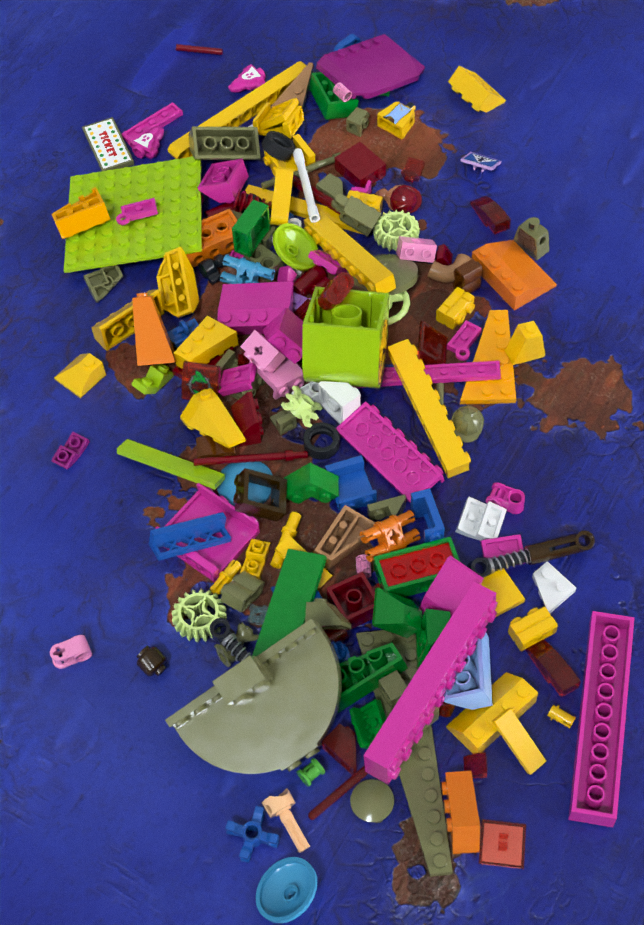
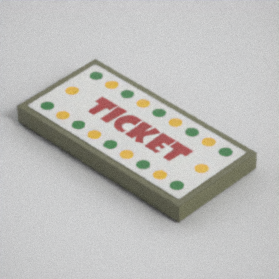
M113 117L82 127L101 171L134 165L131 154Z

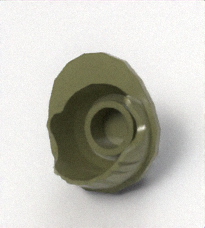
M469 405L460 407L453 413L451 420L455 426V435L460 436L462 442L465 443L478 439L484 424L482 413L477 408Z

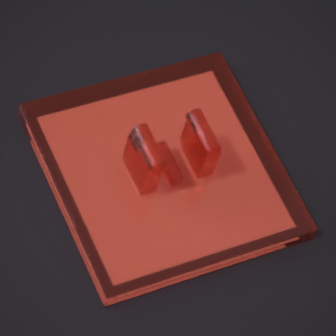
M482 819L479 864L524 869L526 824Z

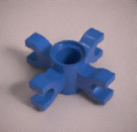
M256 806L252 821L245 823L244 826L229 820L225 828L227 834L243 837L244 845L239 855L242 862L249 863L253 848L261 843L274 848L278 847L279 835L267 833L261 829L265 816V808ZM250 831L258 832L255 838L247 837Z

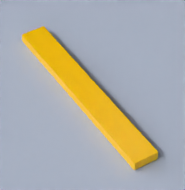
M248 184L245 190L248 195L252 193L261 199L264 198L266 200L265 204L269 201L273 203L274 191ZM291 196L289 212L296 216L308 218L306 200ZM315 203L318 212L322 211L340 228L362 234L340 221V215L327 206Z

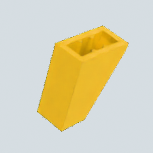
M534 321L517 325L505 349L512 365L545 357L543 336Z

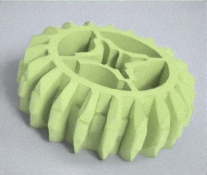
M389 210L388 214L383 212L373 228L375 241H377L378 245H382L383 249L388 248L389 252L392 249L397 250L399 236L419 238L420 233L419 223L415 216H411L410 212L405 214L403 210L401 212L397 210L391 212Z
M201 588L199 593H196L193 589L190 595L185 592V598L179 597V603H174L172 622L175 625V630L180 632L182 638L187 636L189 641L194 637L197 643L200 638H203L206 642L208 636L213 638L210 633L212 621L217 618L227 619L226 606L223 605L224 603L221 602L216 593L212 595L210 590L204 593ZM208 606L212 607L215 610V615H212L208 611ZM184 615L191 619V625H188L183 620ZM219 627V628L216 630V633H219V634H220L221 629H220V627Z

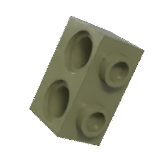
M261 243L250 258L244 256L246 260L255 263L260 262L262 266L274 269V279L278 276L279 268L283 267V261ZM259 276L260 279L271 282V280Z

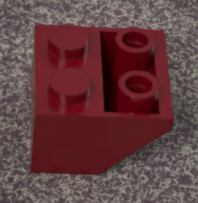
M252 391L247 392L231 406L233 420L246 440L240 443L239 447L261 443V435H264L262 418L258 410L257 398L253 399Z

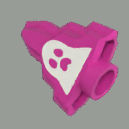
M250 64L243 69V72L239 74L237 79L232 81L228 89L234 93L243 90H254L266 83L265 73L262 68L256 69Z
M155 127L150 132L142 133L140 136L133 137L128 141V145L132 148L134 155L140 159L144 156L149 159L154 158L158 153L159 141L163 138L164 129Z

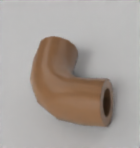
M458 254L451 265H442L434 261L427 277L442 283H453L455 280V268L470 261L471 258L465 254Z

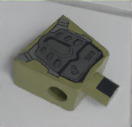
M529 218L519 225L514 241L535 260H539L549 252V232L540 224L538 218Z

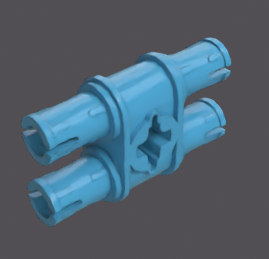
M226 254L223 259L226 262H223V265L235 268L237 274L234 275L223 271L220 276L223 279L220 278V282L227 284L259 283V276L272 281L275 277V270L262 266L260 262L255 263L246 260L244 257L238 259Z

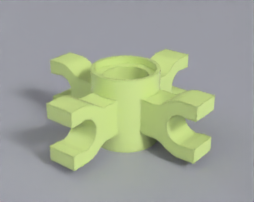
M294 385L292 387L294 394L287 393L285 396L289 399V402H282L281 406L284 410H290L295 417L302 419L306 427H311L310 418L317 420L319 417L314 411H321L322 406L320 403L313 402L309 396L301 394V389Z

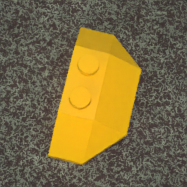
M178 247L164 254V260L160 265L156 278L163 309L179 318L195 311L199 303L194 269L182 247Z

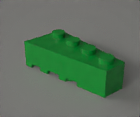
M393 643L367 651L366 654L359 657H350L348 661L339 663L342 675V694L338 713L377 689L379 679L396 670L400 674L408 669Z

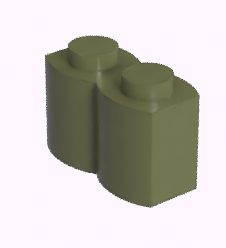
M246 571L236 574L229 584L226 583L222 587L221 602L239 612H243L252 602L260 597L265 582Z

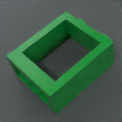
M252 200L232 227L235 252L250 258L270 231L269 206L265 203Z

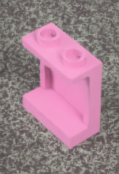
M287 357L272 374L267 370L262 372L258 367L256 369V373L274 390L273 398L275 400L285 397L287 393L294 391L292 389L294 385L299 388L304 385L303 370ZM250 360V361H249V364H250V363H254L255 365L257 364V362H256L255 360H253V361Z

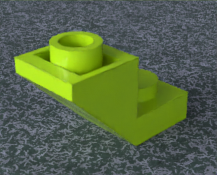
M164 364L151 365L146 377L134 379L132 386L144 395L156 394L174 375L169 370V367Z

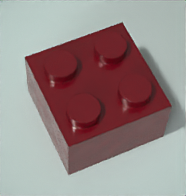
M363 572L326 588L328 602L335 605L349 621L351 629L373 619L375 592Z

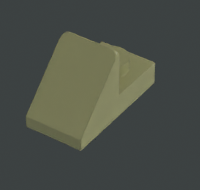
M405 494L368 504L367 515L369 519L381 520L386 516L402 514L406 508Z

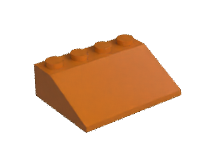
M514 240L488 243L472 252V259L479 262L482 266V277L513 310L520 308L557 285Z

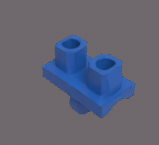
M195 318L186 323L183 320L179 321L178 327L167 332L173 345L178 348L199 324Z

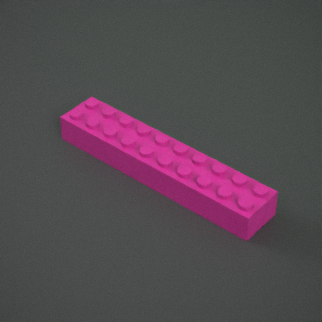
M476 582L472 583L365 752V772L388 785L392 779L395 780L401 771L400 765L403 760L407 761L409 759L414 742L418 743L420 741L424 726L429 725L434 717L433 712L435 708L441 707L445 699L443 695L447 689L449 691L452 689L456 681V674L463 671L468 655H473L477 646V640L482 639L487 631V628H485L487 624L494 621L497 614L495 609L498 604L496 602V592Z
M592 611L589 621L568 820L612 828L617 820L635 617Z

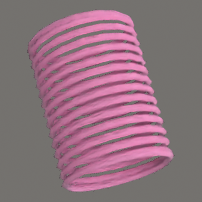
M337 83V86L333 88V93L343 102L349 101L352 97V92L342 83Z
M359 555L356 557L357 574L366 572L364 573L367 578L371 577V562L366 560L365 556Z

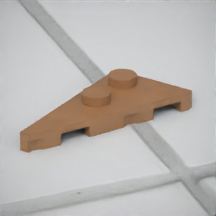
M308 63L271 108L290 99L297 98L299 101L298 106H302L303 110L311 74L314 69L313 63Z

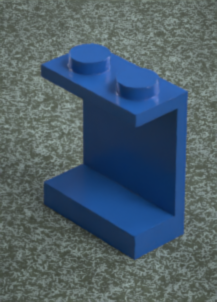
M362 455L325 466V470L339 477V496L335 498L339 512L344 505L355 510L377 502V492L372 490L364 470Z

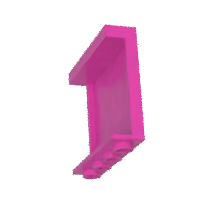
M197 483L198 491L165 526L221 512L225 514V528L231 536V542L177 556L215 582L219 577V573L226 569L231 560H236L248 547L251 539H255L260 533L259 522L253 516L235 511V506L231 505L225 497L218 496L211 488ZM221 532L212 535L217 538L223 537ZM199 537V538H195V541H198V542L201 543V542H205L206 539H203V538H200V537ZM180 542V543H177V544H176L177 546H180V547H186V546H188V544L183 543V542Z

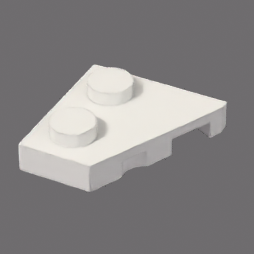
M548 561L533 573L532 577L535 585L538 587L539 596L549 613L553 612L576 592V587Z

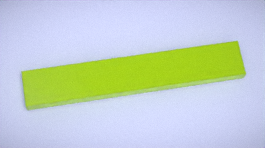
M126 439L117 448V454L192 482L200 483L214 490L225 480V474L204 466H194L193 462Z

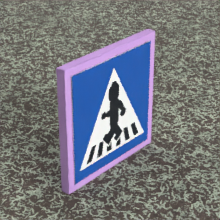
M473 152L461 158V162L473 165V170L477 169V166L481 167V172H484L486 169L492 171L502 162Z

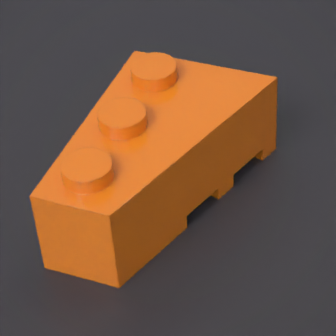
M472 771L445 772V782H441L442 795H446L447 799L444 800V811L448 813L449 817L446 818L447 832H450L452 853H478L480 848V821Z

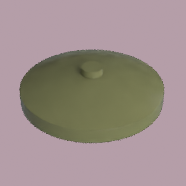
M395 254L372 255L394 274L396 289L388 292L390 293L389 295L404 292L417 282L418 268L412 260L399 259L398 255ZM347 270L349 286L353 290L368 291Z

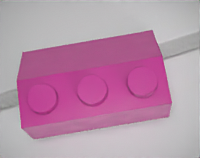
M243 158L212 163L197 187L198 190L218 203L234 202L238 190L240 189L241 191L249 177Z

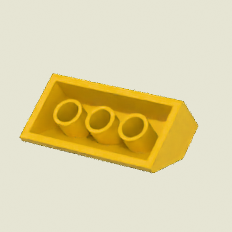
M158 289L147 291L148 296H153L160 316H162L164 309L160 291ZM132 302L127 303L124 307L91 327L94 338L106 351L135 333Z
M507 672L504 673L491 685L493 706L474 710L466 708L446 726L475 757L481 754L501 735L492 723L496 717L507 708H510L519 719L536 703L538 692L523 678Z

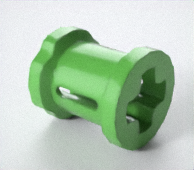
M312 758L310 760L311 763L305 768L296 771L299 778L308 787L320 774H325L324 768L315 758Z

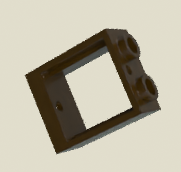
M244 468L236 475L234 480L236 493L233 498L235 511L276 522L286 514L287 479ZM249 482L271 488L270 505L248 500Z

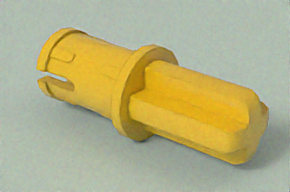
M231 560L226 569L219 573V577L210 587V591L213 594H221L222 587L226 583L229 584L239 570H241V564L238 561Z

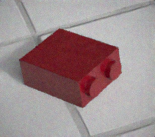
M361 142L334 157L335 170L354 187L365 188L368 180L371 181L372 185L386 176V163Z

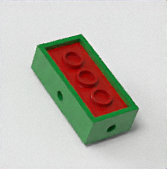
M451 536L373 557L374 571L380 588L402 597L428 591L449 556H452L459 562L460 560Z

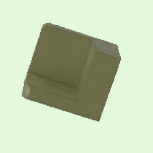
M283 407L282 411L270 417L271 422L280 435L297 427L296 417L290 410H284Z

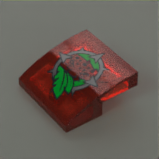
M184 361L182 370V399L190 400L194 394L209 388L219 397L218 391L221 382L220 366Z

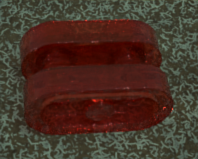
M342 272L333 278L319 295V306L324 310H331L340 304L354 286L353 277L349 273Z

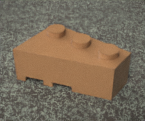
M344 505L315 548L314 553L325 555L327 560L324 567L328 570L364 544L360 539L364 535L360 536L359 533L373 527L375 522Z

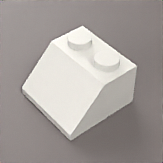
M325 381L318 383L320 405L339 424L361 406L359 390L356 387H352L349 383Z

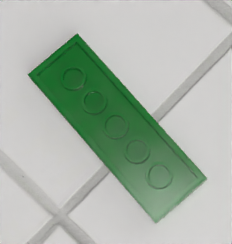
M293 549L287 550L252 656H258L305 623L306 602L314 601L327 560L325 555Z

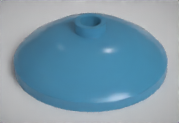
M245 462L226 465L220 472L225 474V480L217 487L218 495L225 497L231 505L235 506L233 498L236 493V486L234 485L236 475L244 468L273 475L264 463ZM249 482L248 500L264 504L271 496V488Z
M288 857L276 862L264 873L257 887L256 905L260 914L265 919L273 923H286L296 919L306 911L312 903L317 890V875L312 865L302 858Z

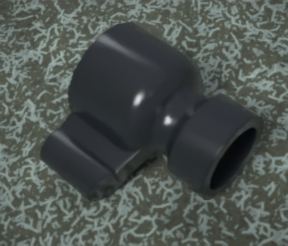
M220 253L214 256L213 259L207 258L198 263L200 273L204 278L208 279L211 285L220 281L221 277L218 268L225 267L223 262L226 261L223 260L224 256Z

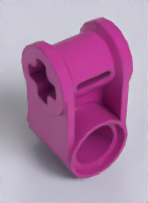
M493 483L490 496H487L486 503L490 501L507 509V512L520 514L524 510L525 495L521 490L505 486L502 483Z

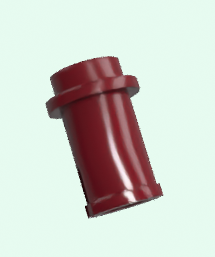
M323 277L316 285H312L309 290L310 295H313L315 287H330V280L327 277Z

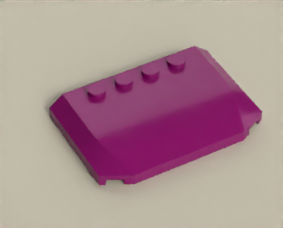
M383 34L325 54L317 62L316 68L335 85L342 83L352 92V99H355L356 96L370 99L417 81L420 74H423L425 66Z

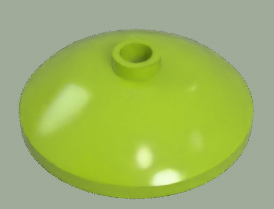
M290 223L282 224L274 231V249L286 265L301 271L309 270L315 265L308 255L310 251L318 250L307 231Z

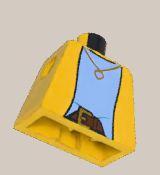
M394 102L377 114V126L402 140L415 122V105L411 102L406 105Z

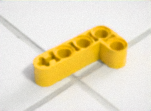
M276 168L270 225L280 226L288 223L294 169Z

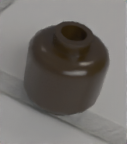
M146 646L136 656L138 658L137 666L149 677L155 674L159 676L167 668L165 666L167 657L156 646Z

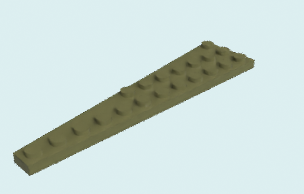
M385 630L356 633L361 655L386 644H394L408 669L400 673L403 681L408 686L419 669L416 660L415 634L405 638ZM377 688L373 693L376 699L381 700L387 719L393 708H390ZM430 725L423 731L420 741L418 743L414 742L409 759L407 761L403 760L400 765L401 771L399 776L429 875L433 877L452 875L453 871L432 726Z

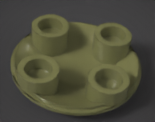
M374 779L365 780L359 783L352 791L350 799L352 811L363 821L381 823L393 810L394 795L384 782Z

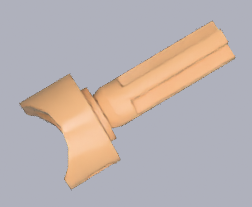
M285 789L279 796H269L262 804L270 818L280 817L296 848L301 853L308 849L310 845L290 811L296 802L289 790Z

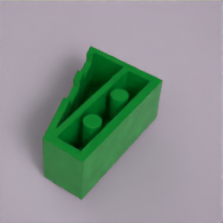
M314 72L311 74L309 89L325 120L348 117L358 107L359 100L350 98L349 101L343 102L333 93L335 84L321 72Z

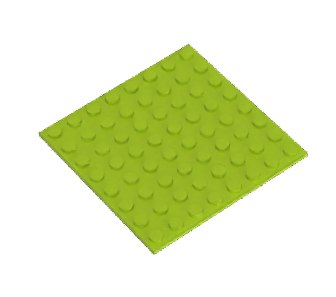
M191 156L71 176L69 203L71 205L79 201L78 197L89 195L92 193L91 189L96 187L111 220L66 238L64 273L163 258L166 252L178 247H182L185 254L202 252L201 192L197 188L201 183V160H195ZM151 198L155 199L158 214L129 221L125 225L117 223L116 217L122 213L121 206Z

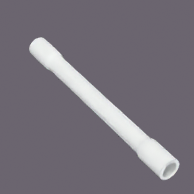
M297 148L293 151V156L307 203L309 219L315 223L320 220V215L311 189L303 151Z

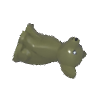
M243 622L238 624L235 635L242 646L245 642L258 639L259 635H254L253 630L249 626L244 625ZM215 644L214 647L219 659L225 666L231 667L236 657L231 656V651H227L225 646Z

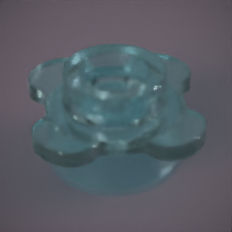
M254 604L249 607L250 616L247 618L248 622L256 625L263 624L268 607L265 605L262 607Z

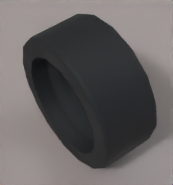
M269 131L262 142L263 149L278 160H288L295 150L293 141L276 131Z
M314 423L306 429L303 436L305 451L314 459H329L339 449L338 431L329 423ZM325 434L330 436L333 442L325 448H317L311 445L310 440L316 435Z

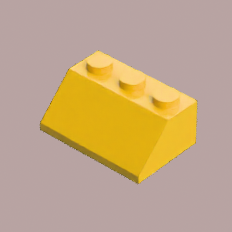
M458 66L448 80L452 85L451 89L458 94L461 93V98L468 103L471 102L473 104L471 107L478 112L481 110L487 113L506 101L477 73L462 66Z

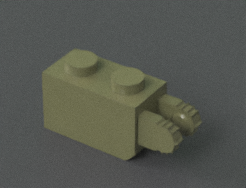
M337 194L331 202L333 209L341 213L339 216L340 221L365 236L370 234L381 215L375 208L366 205L360 199L353 196L347 198L344 195L342 196V194Z

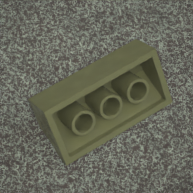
M192 126L188 134L190 151L195 160L261 159L257 127Z

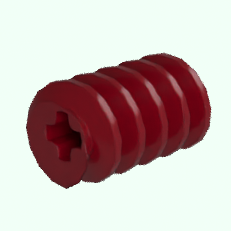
M239 189L233 203V210L239 206V212L241 213L249 206L252 200L259 202V196L253 199V194L250 193L246 197V191L244 190L240 194ZM269 201V202L266 204V205L269 206V209H270V206H271V203H272L271 201Z

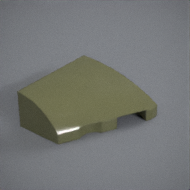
M118 265L100 267V270L84 275L86 285L96 303L100 302L123 278Z

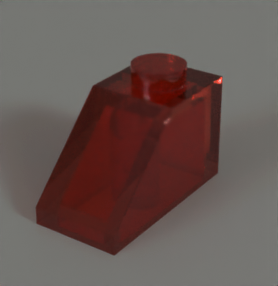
M339 723L322 740V747L354 777L357 774L355 733L348 726L344 727Z

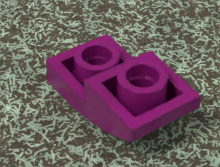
M72 432L65 445H60L51 462L68 470L79 459L90 441Z

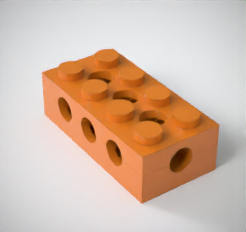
M231 209L202 220V252L186 254L193 268L207 258L213 259L219 253L224 255L234 250L232 227L238 220Z

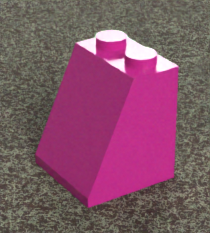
M286 307L263 329V333L271 345L296 364L302 358L303 321Z

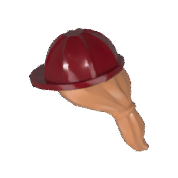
M396 185L389 191L382 188L376 192V195L382 196L383 200L387 202L388 207L394 212L395 210L398 212L403 210L405 214L408 212L413 213L417 211L422 202L420 192L408 185Z

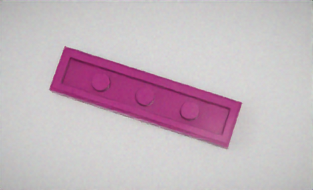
M172 102L123 132L121 136L128 143L133 137H138L142 133H148L155 127L163 128L182 116L183 111Z

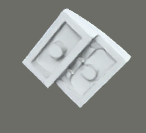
M468 497L455 532L480 541L498 538L507 509L490 501L485 504Z

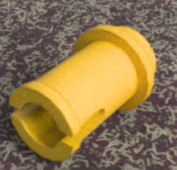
M553 705L547 716L550 717L551 721L554 719L570 729L576 717L560 709L559 705Z

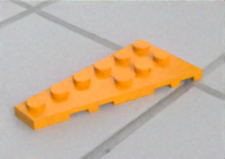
M508 310L489 311L473 362L500 361L501 379L466 381L460 404L516 403L514 369L505 352L511 339Z

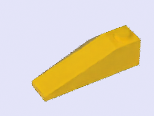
M211 388L194 394L180 416L181 421L187 428L191 430L196 429L201 435H208L213 438V441L227 448L246 441L220 398Z

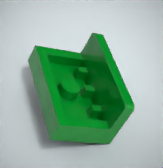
M374 699L362 708L352 707L349 709L351 722L354 725L360 748H369L386 721L381 700Z

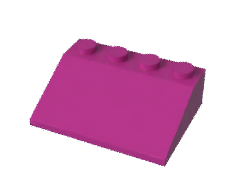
M294 282L223 284L217 321L237 331V335L251 334L254 330L264 334L263 329L286 307L293 312Z

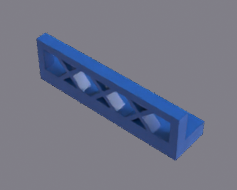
M221 512L153 529L150 531L149 546L158 561L231 542V536L225 528L226 516ZM221 532V534L223 535V537L221 538L212 536L213 534ZM200 537L206 539V541L200 543L195 541V538ZM180 542H183V543L188 544V546H186V547H180V546H177L176 544H177V543H180ZM166 547L170 550L161 553L158 548Z

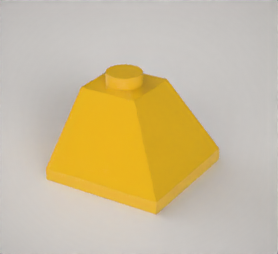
M91 353L80 354L54 379L81 398L105 377L106 373L103 362Z

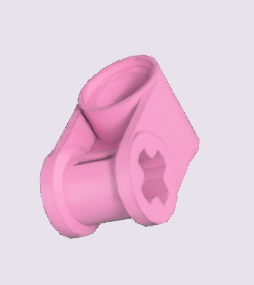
M77 635L69 640L53 645L50 649V656L54 666L63 669L78 662L88 660L92 656V652L85 635Z

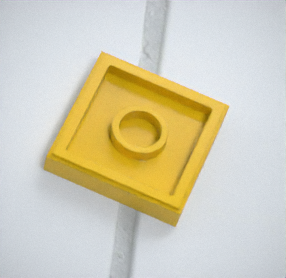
M293 98L273 106L260 123V128L264 130L286 121L299 104L298 99Z

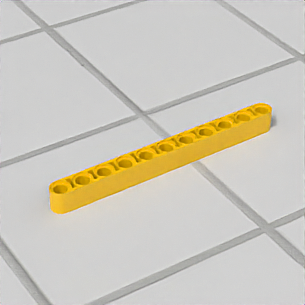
M302 61L295 63L198 127H239L256 116L266 102H270V106L274 104L307 65ZM189 132L169 145L168 153L175 159L193 156L189 146Z

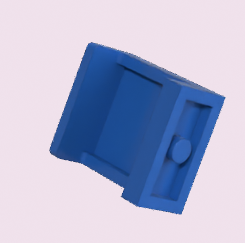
M430 488L411 493L410 510L415 515L412 518L424 517L428 529L424 530L423 543L444 538L445 528Z

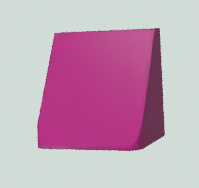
M290 266L280 267L277 282L294 281L297 273Z

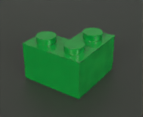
M308 463L284 477V479H287L286 499L293 503H302L310 497L322 503H328L339 496V477L312 463Z

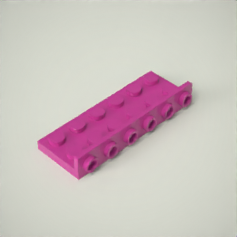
M364 402L336 427L338 433L401 495L405 494L406 500L411 503V493L431 489L438 481L443 483L445 481L443 470L438 465H432L430 458L424 452L421 454L413 441L410 440L408 442L404 438V433L399 428L394 429L392 422L386 416L383 418L375 405L370 406L367 402Z

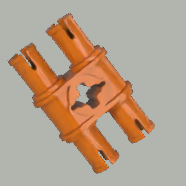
M411 510L398 516L391 515L381 522L377 521L373 527L359 533L360 536L364 535L360 539L365 544L376 538L378 539V546L365 551V555L370 554L365 556L369 562L374 561V556L404 549L407 545L420 540V536L416 537V535L420 534L417 529L414 528L404 534L402 531V526L415 521V517L410 518L415 516Z

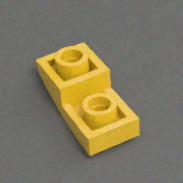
M251 539L240 573L246 571L258 579L261 578L268 557L270 542Z

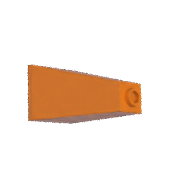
M147 292L136 293L137 297L132 298L137 365L175 363V350L153 296H148Z

